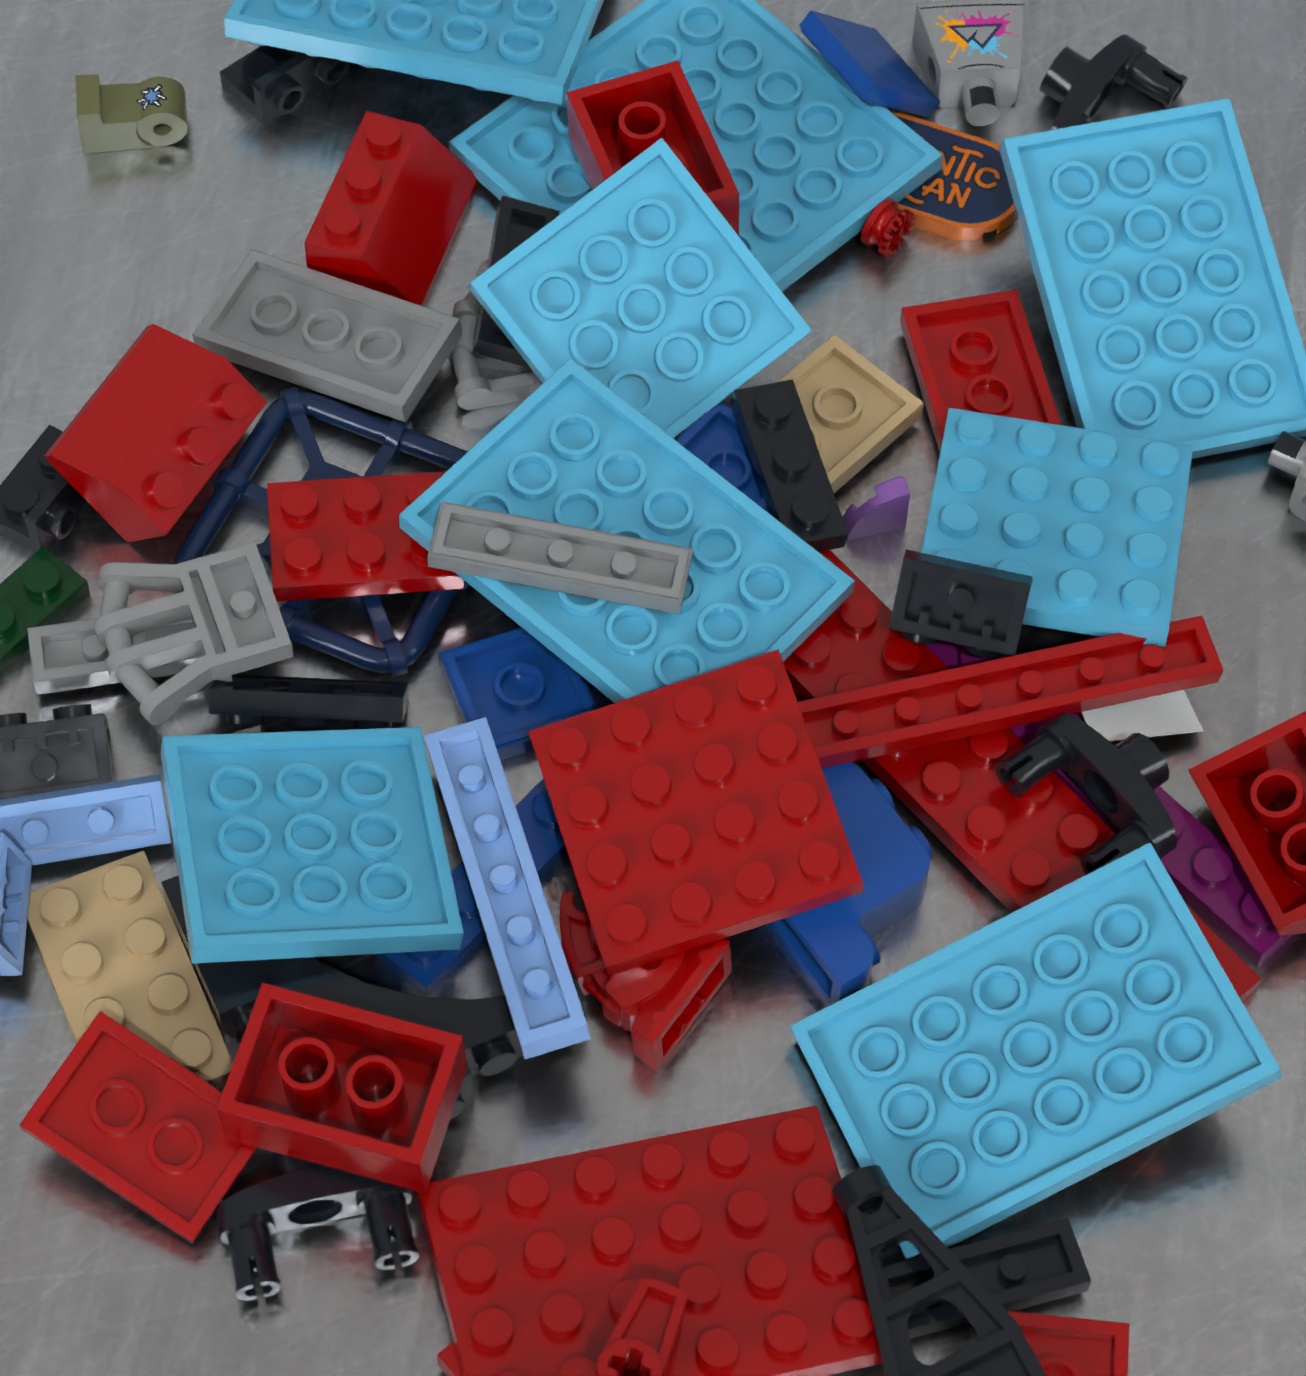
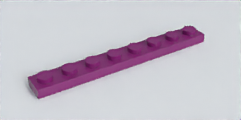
M939 640L937 644L926 645L949 669L1011 656L1002 654L999 658H983L967 652L964 649V645ZM1077 713L1071 714L1085 722V720ZM1050 719L1010 727V729L1027 744L1036 737L1038 727ZM1058 769L1054 772L1115 834L1120 832L1066 771ZM1159 786L1154 792L1168 812L1177 836V847L1160 859L1184 902L1258 967L1293 935L1279 936L1232 850Z

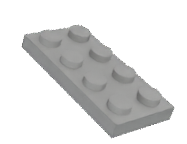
M251 249L192 336L195 344L228 359L230 362L406 422L463 335L459 318Z

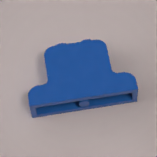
M851 762L822 768L863 881L864 892L768 924L829 1006L869 986L872 967L880 963V954L871 936L910 914L921 905L925 894L930 860L933 858L931 846L924 834L915 826L908 827L894 810L893 799L885 785L877 778L870 780L859 766Z

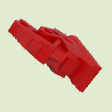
M572 891L561 895V946L572 979L576 978L584 996H594L602 1004L604 1018L625 1031H631L634 1055L657 1073L731 974L730 941L720 939L608 977L587 912H582L575 908Z

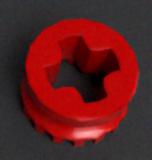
M891 198L884 199L875 207L864 224L860 239L862 244L867 247L878 245L879 254L885 258L894 256L895 252L901 249V244L898 242L905 244L907 240L902 237L903 235L909 236L912 231L910 229L913 228L916 218L915 214L909 209L899 212L897 210V202Z

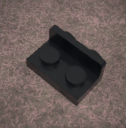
M264 45L221 70V86L265 126L281 115L292 113L303 101L326 86H333L339 83L348 72L353 70V63L326 57H313L301 52Z
M51 425L45 429L0 485V535L34 553L42 546L49 551L57 539L62 540L66 538L75 526L79 511L87 503L71 484L44 458V455L63 433V431Z
M906 549L889 629L901 631L904 638L919 644L933 645L942 640L964 645V649L967 652L983 658H999L1002 654L1014 656L1019 641L1032 576Z
M91 704L52 709L54 720L33 723L27 722L26 713L0 715V800L114 782L107 733L109 727L106 715L104 713L92 715Z

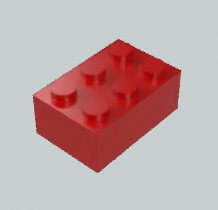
M678 60L566 92L569 139L592 190L660 138H663L739 236V191Z
M262 983L216 1109L226 1139L426 1193L468 1067L463 1036Z

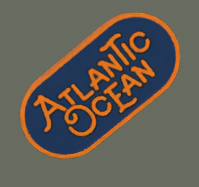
M887 108L943 154L941 170L897 203V210L899 212L909 209L915 214L916 218L913 227L955 240L970 241L982 239L984 233L992 232L995 229L999 233L1016 220L1018 215L999 145Z

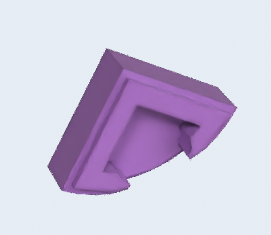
M899 476L874 486L877 495L863 503L859 508L854 503L848 507L843 515L848 532L847 541L906 528L911 493L904 476Z

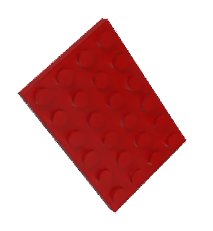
M818 1106L429 1182L426 1193L417 1191V1200L462 1376H596L598 1357L639 1281L643 1277H651L668 1282L687 1293V1303L682 1316V1329L666 1376H828L883 1364L849 1220L844 1217L832 1195V1189L841 1180V1176Z

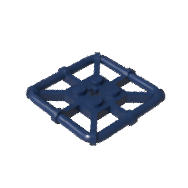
M296 387L280 391L281 397L274 400L264 411L230 467L221 469L212 484L215 491L180 545L173 564L203 557L235 504L269 517L267 489L251 483L250 480L287 422H289L307 467V472L301 481L391 475L403 453L449 470L468 451L412 430V423L407 421L403 422L394 418L391 422L320 394L306 391L298 392ZM307 416L382 444L364 476L324 461ZM269 532L265 541L256 545L265 570L272 569ZM463 580L464 589L429 591L400 642L394 635L379 595L343 597L362 605L378 647L305 619L316 599L288 601L279 610L291 641L293 640L365 670L379 673L389 672L391 678L408 673L407 666L413 664L424 652L458 591L466 590L469 584Z

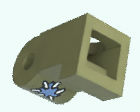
M99 74L75 75L77 119L83 153L150 149L155 146L175 144L187 134L186 92L178 81L168 77H152L140 83L100 85Z

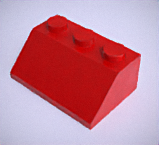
M366 111L304 242L307 268L425 307L479 185L478 180L468 167L422 125Z
M155 324L146 326L44 455V458L127 543L165 536L251 425L267 401L228 359Z
M1305 711L1188 769L1193 782L1279 936L1306 933Z

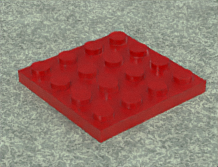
M779 649L528 731L608 977L864 892L863 881Z

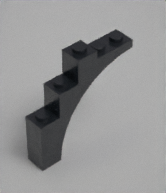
M175 876L162 881L161 884L165 902L191 961L179 876ZM314 957L192 964L225 1043L240 1037L243 1038L262 983L463 1036L468 1067L451 1119L458 1116L467 1105L474 1103L472 1076L479 1073L484 1076L498 1074L511 1067L517 1058L524 1056L505 996L481 999L416 996L365 983L321 963ZM575 978L572 980L586 1019L587 1000Z

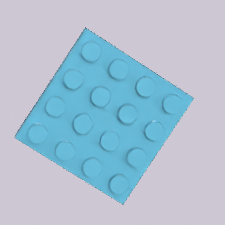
M660 138L475 278L468 286L472 294L542 383L571 358L673 439L684 432L704 413H707L717 404L724 401L734 393V390H738L812 332L811 328L663 138Z
M949 408L921 553L1032 576L1022 623L1024 625L1099 637L1122 633L1146 638L1147 640L1143 644L1166 647L1193 446Z
M421 727L162 737L161 760L191 964L460 949L464 932Z

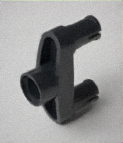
M1124 34L1105 46L1091 60H1088L1069 47H1065L1051 64L1039 90L1062 104L1051 130L1088 124L1118 85L1124 86L1126 83L1163 104V107L1169 109L1173 101L1175 102L1183 90L1188 77L1183 74L1180 75L1159 62L1158 59L1146 53V46Z
M1059 713L1038 727L1034 739L1008 757L1000 759L995 764L997 777L1004 786L1013 780L1016 781L1009 787V792L1015 797H1022L1030 788L1056 770L1066 771L1085 794L1120 830V832L1096 849L1087 852L1081 857V866L1086 875L1148 843L1152 844L1160 859L1177 847V836L1173 822L1154 792L1155 789L1169 779V768L1162 752L1145 735L1133 733L1114 746L1104 736L1079 718L1068 713Z
M273 1152L276 1177L233 1194L224 1200L216 1210L220 1240L229 1245L236 1282V1296L244 1301L257 1300L253 1278L254 1272L259 1274L264 1298L272 1296L281 1290V1282L277 1275L270 1239L273 1233L365 1214L376 1268L381 1270L395 1269L390 1243L393 1241L397 1243L402 1267L413 1264L419 1258V1251L415 1246L407 1205L412 1200L411 1189Z

